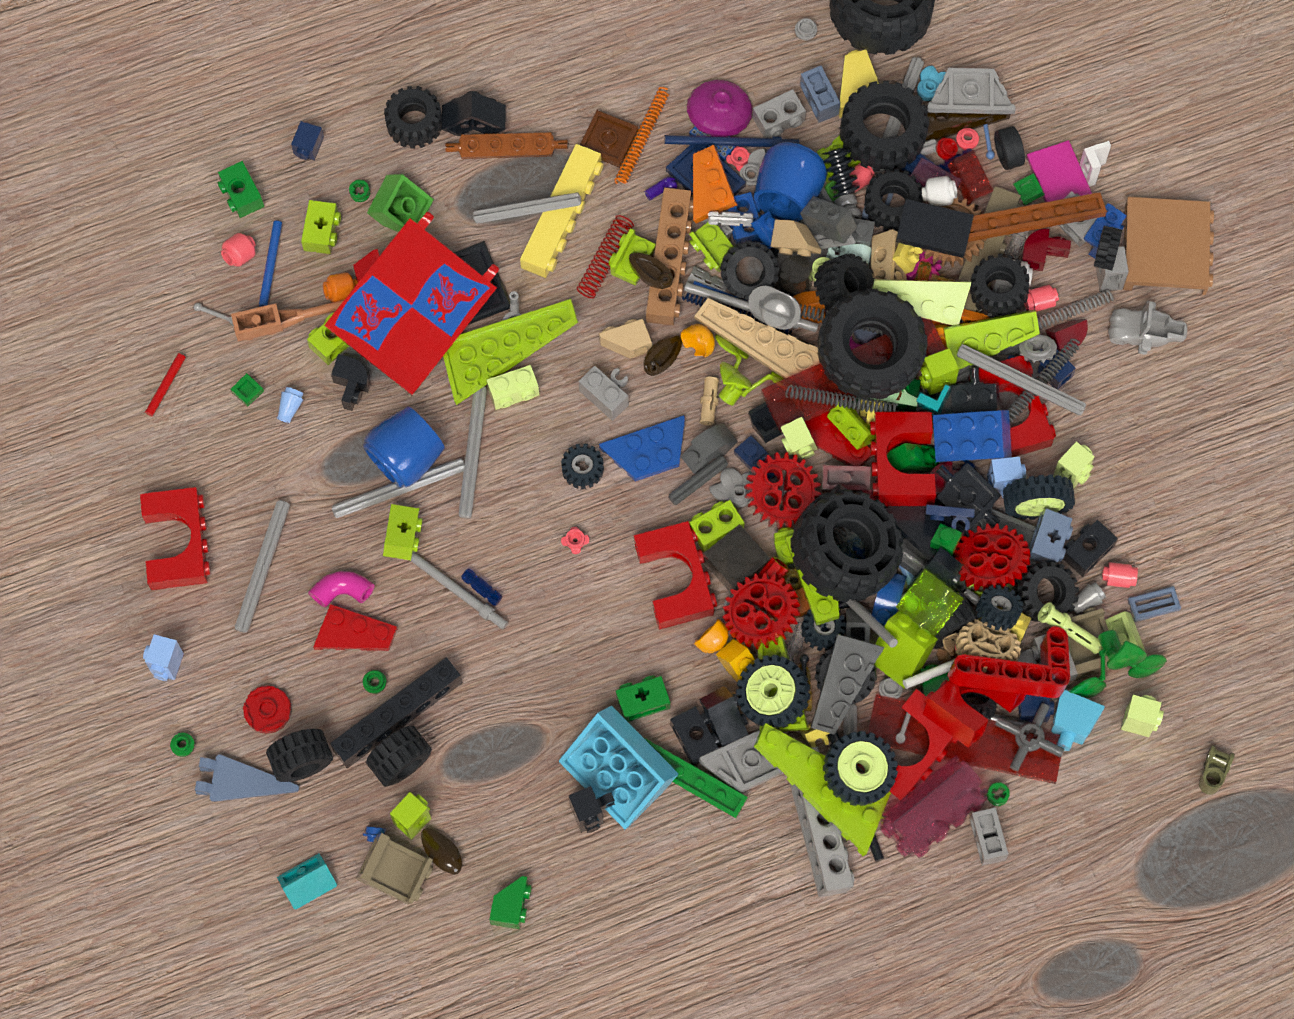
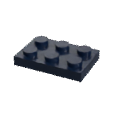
M706 145L688 146L666 166V172L686 190L691 191L692 196L693 154L708 148ZM721 160L735 196L746 186V181Z

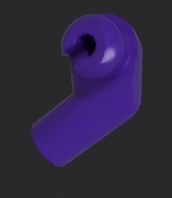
M665 177L644 191L645 196L650 201L662 194L664 188L677 189V183L674 178Z

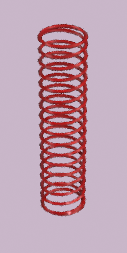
M615 216L616 220H613V224L610 225L606 237L603 238L601 246L598 247L599 251H596V255L593 256L594 259L591 260L589 268L586 269L584 277L581 278L582 282L577 287V291L583 296L595 298V292L599 291L597 287H601L600 283L604 282L602 278H606L605 274H608L607 269H610L609 263L600 257L610 260L609 257L602 253L604 252L612 256V253L608 252L605 248L615 253L618 252V250L611 248L607 243L620 249L619 245H616L609 239L620 242V240L611 235L622 237L614 230L628 234L617 226L623 227L628 232L630 228L633 229L634 224L627 217ZM617 217H623L632 223L633 226H631L629 223L623 220L617 219ZM597 261L606 264L609 268L602 266ZM594 265L603 268L606 272L599 270ZM592 270H595V271L601 273V274L604 275L605 277H602V276L596 274V273L593 272ZM591 275L598 277L602 281L596 280ZM588 279L595 281L600 286L591 283ZM586 284L595 287L597 290L588 287ZM578 288H581L585 293L594 297H590L583 294L581 291H579Z

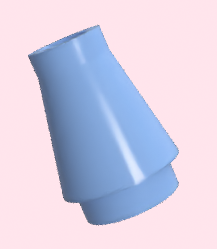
M289 387L285 388V391L281 393L278 420L286 423L291 422L292 417L303 402L302 392Z

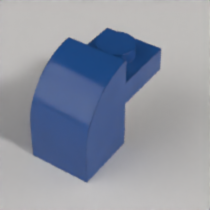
M895 574L890 582L877 592L872 616L883 627L888 619L898 611L907 576Z

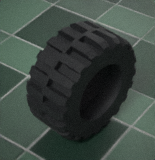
M882 80V84H877V81L870 82L868 87L863 85L857 89V93L851 94L843 109L840 139L844 142L843 148L851 150L850 157L855 162L859 160L861 166L865 168L868 166L873 167V171H880V169H890V171H893L894 167H897L899 170L906 167V163L911 164L916 160V156L920 155L928 133L929 117L927 116V107L922 105L923 100L919 95L914 96V91L911 88L907 87L905 89L901 83L896 82L894 85L889 84V81ZM875 114L891 115L901 122L905 132L892 139L879 138L867 130L863 121Z

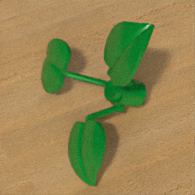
M1115 630L1105 631L1098 636L1102 648L1099 651L1101 657L1100 677L1089 678L1069 692L1084 698H1090L1106 688V683L1104 682L1105 656H1108L1109 659L1107 662L1109 669L1118 670L1127 666L1133 667L1128 671V675L1132 678H1144L1154 674L1165 665L1167 659L1163 655L1147 656L1144 649L1128 641L1121 645Z

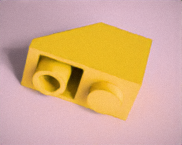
M734 639L716 653L726 671L736 682L742 679L740 676L742 671L746 672L748 670L746 666L755 663V659L748 648Z

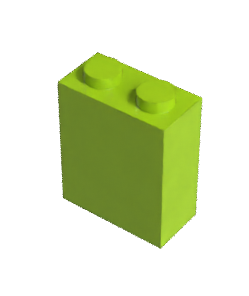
M900 610L888 619L884 626L897 639L898 643L895 647H890L879 636L875 644L885 648L874 665L901 687L905 688L903 680L920 673L938 639Z

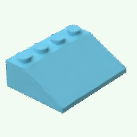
M613 706L598 712L559 760L561 765L584 788L592 787L596 799L607 793H612L615 805L605 808V810L625 830L678 776V773Z

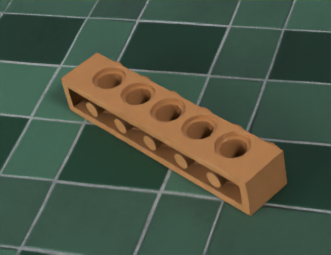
M664 188L654 258L666 265L674 278L672 285L668 288L658 289L650 286L646 310L647 323L674 326V319L679 318L681 304H677V298L682 297L684 284L680 283V276H685L686 262H683V255H688L689 241H686V233H691L692 220H688L689 213H693V199H691V191ZM675 212H679L682 214V216L673 217L672 214ZM672 233H677L679 237L671 238L669 237V235ZM668 254H674L677 256L674 259L666 258ZM662 296H668L671 298L669 301L666 302L660 300Z

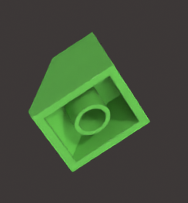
M403 174L386 175L367 214L382 226L399 232L410 218L418 224L425 213L428 212L434 199Z

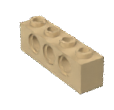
M893 229L872 236V276L875 279L906 281V274L892 259L899 244L896 242L898 232Z

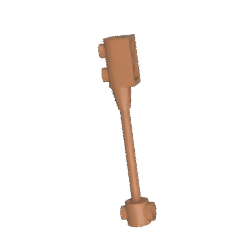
M344 300L303 310H278L275 303L233 313L231 317L237 340L240 342L252 340L260 336L273 335L306 318L335 312Z

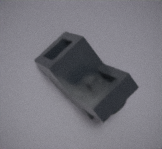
M338 354L331 377L333 383L346 386L341 400L344 409L353 411L354 405H358L360 402L361 391L369 393L368 375L361 362Z

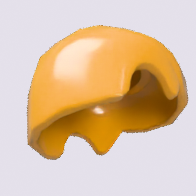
M694 324L681 331V340L684 347L694 348V356L706 358L713 353L715 349L714 336L705 325Z
M717 619L715 624L709 627L699 640H695L694 645L704 653H715L726 644L729 635L728 629L721 620Z

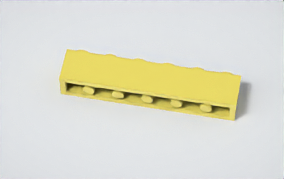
M578 144L575 145L550 197L578 192L581 196V205L542 213L520 258L522 269L547 278L549 271H554L557 264L556 257L559 252H563L567 240L565 238L568 233H572L576 224L574 219L577 213L581 214L584 209L586 194H591L594 187L593 180L596 175H600L604 164L601 163V153Z

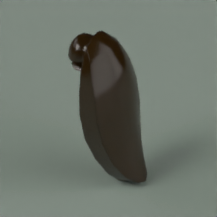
M631 253L629 255V264L632 270L644 283L658 289H665L672 285L673 275L660 260L643 253Z
M675 335L665 337L650 348L643 363L644 371L648 375L655 376L661 374L673 364L681 350V337Z
M423 829L421 840L427 856L432 858V862L442 871L452 875L458 874L461 871L462 859L454 843L433 829Z

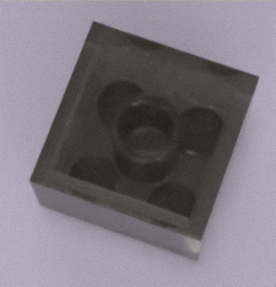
M740 524L703 553L705 565L730 593L731 589L736 591L739 589L737 582L742 585L746 584L745 577L751 580L754 574L758 575L770 561L767 554Z

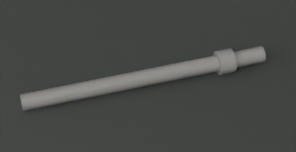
M688 282L685 285L684 291L751 312L748 301ZM801 317L792 328L798 329L800 327L816 332L819 324L802 319Z
M412 552L411 562L477 610L479 616L486 621L490 620L502 630L506 628L508 622L495 613L493 607L489 604H483L418 554Z

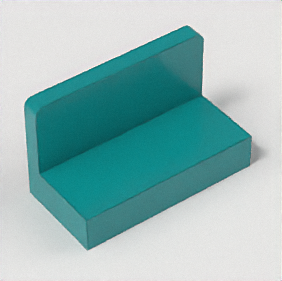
M945 384L938 400L920 393L916 402L919 407L935 415H940L951 394V388Z
M320 853L277 877L294 909L302 907L337 886Z

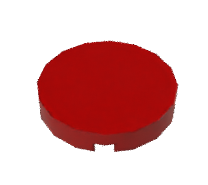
M269 685L261 686L251 691L247 696L248 698L243 706L244 718L255 731L264 734L275 733L284 728L288 723L292 712L291 702L281 689Z

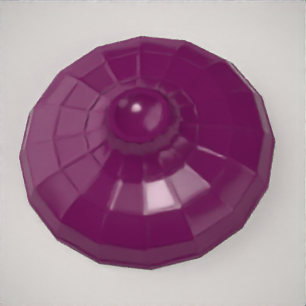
M712 80L704 82L692 91L687 100V113L690 121L701 132L710 136L728 137L737 135L747 128L752 119L753 106L749 96L738 85L729 81Z

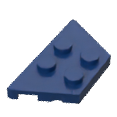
M683 415L599 444V448L603 453L605 452L611 457L618 467L624 469L627 475L635 482L677 468L680 465L685 417Z

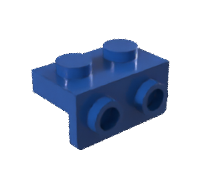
M1109 203L1105 206L1106 216L1097 218L1084 236V240L1093 246L1089 255L1094 259L1103 226L1121 230L1124 228L1122 222L1127 215Z

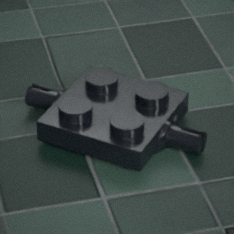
M979 367L969 368L970 382L951 385L952 414L1000 411L999 383L979 381Z
M965 463L955 474H951L943 465L936 471L946 481L942 490L935 497L942 506L975 509L974 518L967 517L970 522L969 530L982 519H985L993 528L996 523L1000 522L991 510L1001 494L972 466ZM959 520V522L965 527V522Z

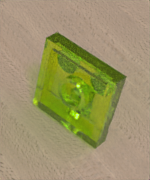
M924 569L896 608L932 637H935L964 598L928 569Z

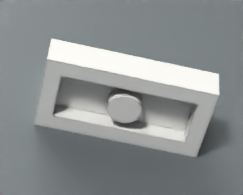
M1109 141L1085 148L1083 151L1080 167L1089 187L1096 185L1101 165L1106 163L1111 147Z

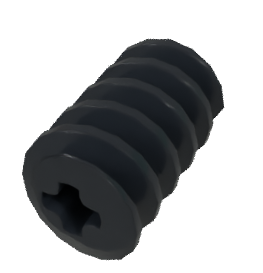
M840 148L822 153V155H829L824 160L825 164H831L826 171L834 174L828 180L836 182L835 185L830 187L831 190L838 191L833 198L854 193L855 190L860 188V184L852 183L858 177L857 175H850L855 170V166H848L853 161L852 157H845V155L851 152L848 148Z

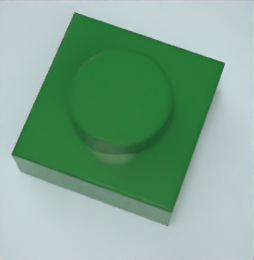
M1034 173L1014 183L1024 205L1045 195Z
M247 373L230 389L247 407L264 392V389Z
M940 524L931 540L930 547L937 550L941 547L952 556L962 537V532Z

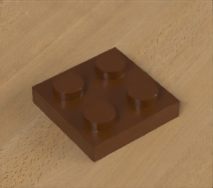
M597 110L580 146L601 153V161L620 168L638 132V126Z

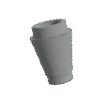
M1096 582L1091 585L1088 583L1076 596L1079 598L1077 603L1072 604L1075 606L1074 612L1079 615L1081 612L1103 603L1102 600L1106 598V595Z

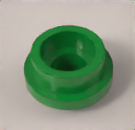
M371 670L363 677V687L371 694H378L386 687L387 680L381 671ZM373 679L379 680L377 686L370 684Z
M178 733L172 738L170 747L175 755L185 757L193 752L195 742L191 735ZM180 741H186V746L180 748L178 747V743Z

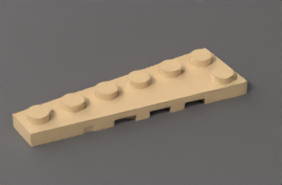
M707 298L694 316L697 321L794 386L806 387V389L810 388L812 390L825 374L823 366L819 362L817 347L801 342L789 334L781 333L769 325L766 326L759 323L755 319L745 314H740L736 310Z

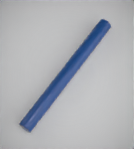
M273 221L259 307L267 306L282 228V222Z

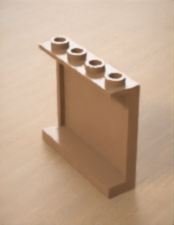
M1127 197L1124 212L1127 215L1124 219V248L1129 272L1123 290L1132 291L1134 285L1202 289V295H1206L1208 288L1213 285V274L1209 273V266L1213 265L1214 257L1213 252H1210V245H1213L1214 232L1210 231V224H1213L1214 210H1210V202Z

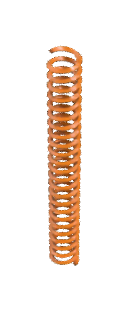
M658 88L657 95L654 96L655 99H653L645 115L646 117L636 133L637 136L634 137L635 140H633V144H631V148H629L625 156L626 159L623 160L624 163H622L616 175L617 178L614 179L616 184H618L617 179L624 184L627 183L626 180H629L628 176H631L630 172H633L632 169L637 164V157H640L639 153H642L641 150L646 145V138H649L648 134H651L650 131L653 130L654 123H657L655 119H658L659 112H662L661 108H664L663 105L666 104L665 101L669 97L667 92L660 91V89L668 90V88Z

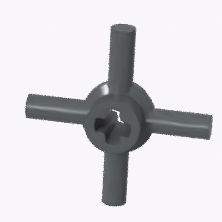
M1041 703L1032 723L1028 722L1020 726L998 717L995 725L1014 734L1015 741L1019 746L1010 765L1011 769L1019 771L1027 753L1036 751L1039 748L1061 758L1065 749L1044 739V732L1040 727L1050 708L1048 705ZM1029 732L1034 734V739H1031V741L1026 740V735Z

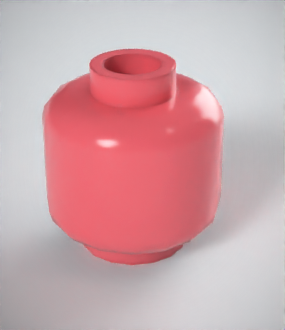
M242 233L234 234L223 242L222 258L230 266L240 267L255 256V241L249 235L246 236Z

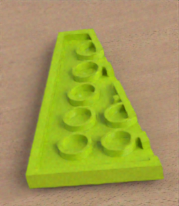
M572 300L562 301L460 334L443 356L456 405L486 386L487 379L502 375L577 324L578 320Z
M765 723L759 732L754 747L774 767H778L787 776L786 780L792 786L795 784L804 793L802 796L828 822H832L842 832L841 835L858 848L857 851L862 856L866 855L891 793L888 792L880 800L865 806L850 805L849 802H842L840 797L836 798L833 795L834 791L832 789L829 790L827 787L828 782L824 780L825 771H823V765L825 764V756Z

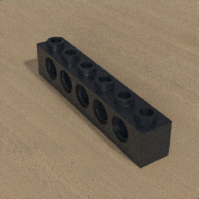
M444 658L332 741L330 745L333 752L348 769L371 752L386 737L406 726L463 683L461 675L448 658Z

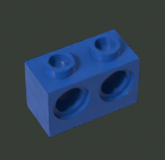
M751 192L734 196L737 206L725 211L740 212L737 209L745 207L748 211L740 212V215L752 213L754 221L759 217L760 208L753 200ZM740 224V226H730L733 229L732 235L735 245L749 240L761 242L755 229L753 232L744 231L745 228H753V226H743V224Z

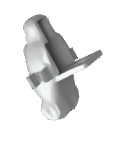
M1147 301L1146 305L1143 306V310L1137 311L1125 308L1114 310L1109 319L1110 328L1108 334L1112 343L1138 345V353L1147 355L1151 347L1164 346L1169 342H1183L1186 339L1188 329L1185 322L1173 320L1168 314L1156 311V303Z

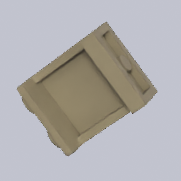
M1096 607L1089 608L1083 611V614L1075 617L1073 614L1069 615L1072 622L1096 638L1101 633L1108 631L1103 608L1098 610ZM1068 636L1069 651L1078 673L1075 681L1101 673L1100 654L1092 653V651ZM1105 656V672L1112 670L1107 667L1108 656Z
M383 833L377 834L356 880L407 905L412 904L414 901L417 902L423 892L421 885L424 878L428 879L432 873L433 866L431 863L433 859L423 857L389 840L390 837Z

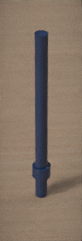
M664 135V144L773 147L783 142L800 144L799 139H782L781 136H772V138Z

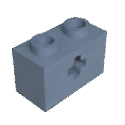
M1047 508L1043 510L1039 515L1029 545L1031 555L1029 558L1041 563L1061 562L1066 552V549L1063 548L1065 540H1069L1073 531V527L1070 526L1072 518ZM1050 534L1052 535V540H1054L1053 543L1050 542L1051 538L1048 536Z

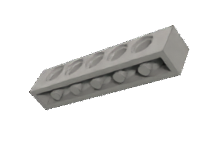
M812 747L813 750L819 752L818 747ZM790 784L818 896L824 897L846 893L854 887V874L849 869L847 861L848 851L843 846L842 832L832 822H828L802 796L804 793L795 784L793 786ZM817 817L823 820L824 825L819 824ZM823 840L829 843L830 849L824 846ZM829 864H832L836 868V872H833L829 868Z

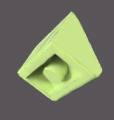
M1124 611L1105 620L1108 630L1116 631L1121 645L1128 641L1144 649L1131 613Z

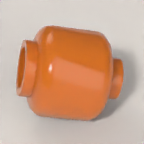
M347 272L331 274L323 282L324 296L332 303L345 300L358 282Z

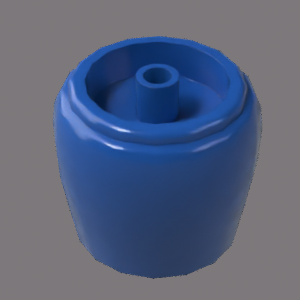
M783 142L769 148L763 157L758 172L753 197L756 205L764 212L770 211L773 217L780 220H802L801 211L813 196L819 197L825 184L827 171L823 159L810 148L797 143Z
M409 406L371 429L365 436V443L363 444L365 452L373 463L392 483L396 482L395 485L399 488H407L415 484L427 473L445 450L444 444L434 430Z

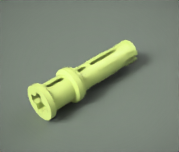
M1046 603L1039 611L1038 621L1046 622L1052 627L1058 626L1063 628L1069 637L1094 654L1101 651L1102 648L1098 638L1072 622L1071 617L1067 613H1061L1056 610L1052 603Z

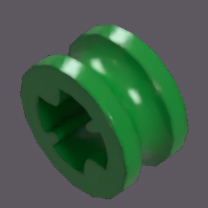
M355 180L349 186L350 196L355 202H365L370 197L369 185L364 180ZM359 187L361 190L363 187L364 193L356 195L355 189Z
M1003 783L992 784L987 792V799L994 806L1004 805L1010 796L1008 787ZM1000 789L1003 791L1002 796L1005 795V798L999 797L996 800L994 798L995 794L992 791L997 792Z

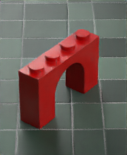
M1022 355L1000 361L1030 377L1033 375L1031 363L1029 361L1026 362ZM979 367V381L999 383V392H1011L1019 396L1025 391V389ZM1034 396L1035 399H1031L1032 403L1028 402V418L1022 424L1010 428L1012 457L1048 448L1053 444L1056 437L1055 429L1052 424L1049 425L1048 410L1045 403L1041 404L1039 396Z
M875 412L874 421H870V435H874V441L870 443V454L875 456V462L871 463V476H876V483H872V497H877V500H880L886 506L934 505L936 497L935 474L902 473L896 470L887 459V454L890 450L904 443L931 444L933 433L932 412Z
M197 487L140 494L141 513L145 524L179 521L191 530L190 542L181 554L171 558L146 561L147 584L150 589L158 590L208 583L207 575H211L209 561L205 560V553H209L208 540L203 537V531L207 530L206 518L201 515V509L205 508L203 494H199Z
M686 521L633 535L640 564L662 558H676L684 562L692 573L691 583L683 592L652 601L659 630L713 616L714 607H717L714 593H709L707 586L711 585L709 574L707 571L703 572L701 566L704 563L701 549H696L695 542L698 541V538L693 529L690 528L689 522Z
M945 680L935 693L932 691L927 695L924 700L926 705L922 714L969 748L983 736L988 719L969 706L963 700L961 694L975 692L986 695L1009 712L1020 705L1026 695L958 686L950 680Z
M918 689L912 693L901 708L926 728L930 743L927 754L920 762L911 766L898 765L896 771H898L895 778L896 781L889 792L902 802L906 799L910 801L918 792L916 786L921 780L925 782L934 771L931 767L936 761L941 763L949 753L946 748L950 743L956 744L958 742L956 738L922 714L926 705L924 703L926 696ZM857 763V766L865 772L864 766Z

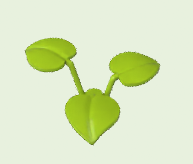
M715 335L719 345L736 357L734 366L723 361L720 364V373L725 387L719 393V397L725 403L734 406L740 396L745 397L750 391L767 380H772L784 390H787L789 385H793L773 371L752 385L750 380L737 370L742 358L748 359L749 355L720 335Z

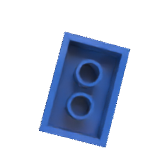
M1009 410L933 415L936 462L1012 457Z

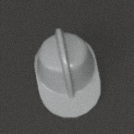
M759 286L749 296L748 305L753 316L771 327L783 330L789 329L796 325L800 319L801 309L796 299L773 287Z

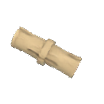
M716 377L704 378L703 396L700 398L702 409L699 423L702 425L711 426L715 424V410L719 404V399L717 398L719 379Z

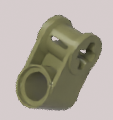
M1211 745L1199 780V787L1203 793L1213 795L1219 791L1232 765L1234 753L1222 752L1217 750L1214 745ZM1213 777L1217 781V785L1209 784L1206 778Z

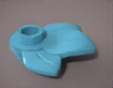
M928 66L922 70L920 74L921 81L917 86L918 95L922 100H932L946 72L938 73L934 66Z

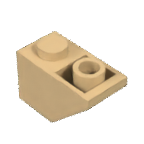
M775 220L770 247L779 249V254L792 256L793 252H797V255L811 257V253L821 254V248L807 225L790 220Z
M632 319L622 326L616 328L614 326L608 327L599 333L601 346L630 359L647 354L652 347V342L643 319Z

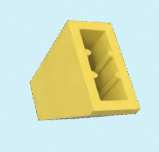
M854 50L845 55L839 118H842L844 106L852 93H857V89L863 85L868 87L870 82L877 81V84H879L867 50Z

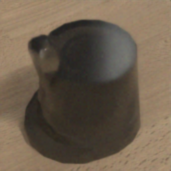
M797 255L785 259L778 272L779 278L775 283V289L792 297L802 292L810 291L813 281L809 262Z

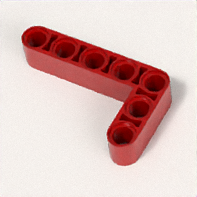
M1058 626L1049 628L1040 644L1041 664L961 654L955 658L948 672V678L953 684L958 686L1058 698L1063 694L1070 681L1067 632ZM984 667H988L986 673L982 671Z

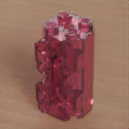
M953 757L881 816L882 826L880 830L888 839L892 838L897 843L895 847L903 857L907 855L913 857L916 855L920 859L930 850L929 847L934 841L938 844L948 836L947 832L950 830V826L953 825L955 828H958L967 820L966 817L971 811L973 813L978 812L985 805L984 802L988 799L986 797L988 793L986 788L980 789L981 779L965 761L958 763L959 757Z

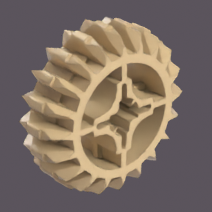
M977 619L960 629L955 645L958 655L966 654L1018 661L1021 654L1020 641L1017 640L1016 634H1011V629L1007 628L1006 631H1002L1000 627L999 631H997L995 626L992 625L989 628L987 627V622L983 624ZM984 667L982 671L986 673L988 667Z

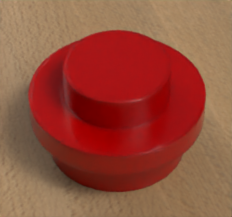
M942 138L936 143V152L943 160H951L956 156L958 146L953 139Z

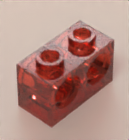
M974 150L953 159L947 164L963 198L967 199V205L993 192Z

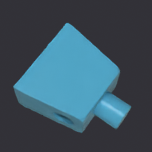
M1064 690L1063 694L1057 699L1051 728L1053 734L1060 736L1056 745L1064 748V751H1070L1073 742L1083 745L1099 720L1105 706Z

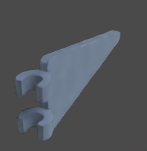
M217 755L216 760L200 757V771L213 772L212 784L196 781L195 791L198 795H210L209 798L212 802L299 791L297 784L279 782L274 775L223 755Z

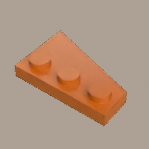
M714 145L693 154V221L697 224L708 219L710 211H718L719 214L737 206L719 154Z

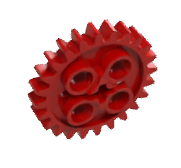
M776 452L773 459L767 455L765 462L762 460L757 462L759 468L753 466L750 469L754 475L746 477L751 483L744 486L745 489L750 490L745 495V498L752 499L747 506H755L756 510L753 512V516L760 513L762 515L760 522L768 519L769 527L774 522H777L778 529L782 527L783 523H785L787 528H791L792 521L795 524L803 511L816 500L814 498L821 495L820 492L815 491L821 483L813 481L818 474L811 475L809 473L813 466L805 468V459L799 463L797 462L796 454L789 459L788 452H785L782 458ZM783 470L786 471V477H785V480H784V485H783V473H782ZM767 473H774L777 477V482H770L767 478ZM790 476H797L800 479V485L792 484ZM782 485L783 489L787 491V493L783 497L782 491L778 490ZM765 496H772L775 499V506L768 505L765 501ZM781 497H782V501H783V502H782L783 511H780V510H779V506H780V503H781ZM789 498L797 500V509L789 506Z
M996 523L994 528H990V525L986 524L984 530L977 526L976 533L968 530L969 537L962 536V543H958L957 550L953 553V557L963 564L959 571L961 575L960 581H965L967 587L974 584L975 591L981 586L984 590L992 585L994 588H996V585H1001L1004 588L1007 583L1014 586V579L1022 580V573L1028 572L1027 565H1030L1029 557H1031L1028 542L1024 541L1023 535H1017L1016 529L1009 532L1008 525L1004 526L1003 529H999L998 523Z
M767 573L763 574L762 579H759L758 575L754 574L753 581L745 577L746 584L742 585L737 582L739 589L737 591L731 589L733 597L725 598L729 604L723 606V610L727 613L723 615V619L727 622L725 626L733 638L736 637L740 644L744 642L748 648L752 643H754L756 649L760 648L761 643L766 648H769L770 641L778 645L777 638L781 637L786 640L784 633L786 631L793 633L790 625L798 624L796 618H794V616L800 615L797 609L800 606L797 600L798 595L793 591L790 583L787 584L784 578L778 581L775 574L770 579ZM764 593L762 597L755 599L756 595ZM746 600L751 601V602H752L757 608H759L760 610L757 611L753 605H750L749 603H747V602H745V601H746ZM782 604L780 609L774 610L777 605ZM765 610H766L767 613L769 614V616H771V617L777 619L778 621L775 622V621L771 620V619H770L764 612H762V611H765ZM750 611L746 617H741L744 612ZM768 623L764 629H759L762 624Z

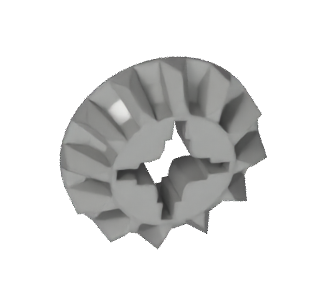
M1040 334L1019 344L1020 355L1024 356L1025 361L1032 360L1033 363L1036 361L1044 363L1046 359L1052 360L1057 350L1053 339Z

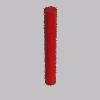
M178 353L145 411L147 415L153 417L186 359L184 355Z

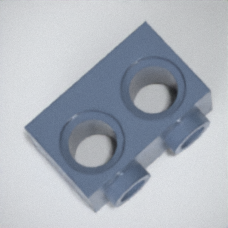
M822 66L801 73L800 87L818 123L839 115L840 101Z

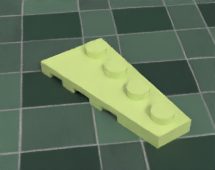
M874 279L872 289L898 294V298L903 301L907 300L914 307V311L918 316L955 326L960 323L971 281Z

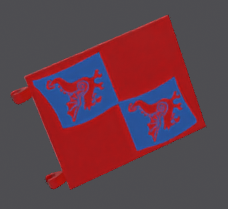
M426 212L418 224L411 218L406 222L324 325L410 395L414 394L497 289L490 281L499 271V268L492 264L482 276L429 234L425 228L434 218L430 212Z

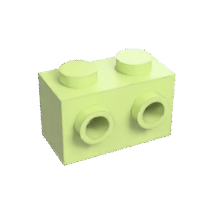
M531 365L487 379L488 391L495 410L507 408L515 403L539 396L538 383Z
M802 417L781 427L785 438L781 440L789 456L796 454L797 459L801 458L803 460L815 454L814 451L817 450L816 444Z
M1076 441L1058 461L1053 477L1057 475L1062 476V478L1067 477L1072 481L1073 489L1078 483L1083 485L1091 475L1090 472L1094 467L1092 462L1095 456L1092 455V451L1087 446L1080 445Z
M1133 695L1126 707L1121 730L1150 737L1152 731H1157L1158 726L1161 724L1164 711L1160 710L1162 702H1158L1156 698L1148 695H1142V697Z

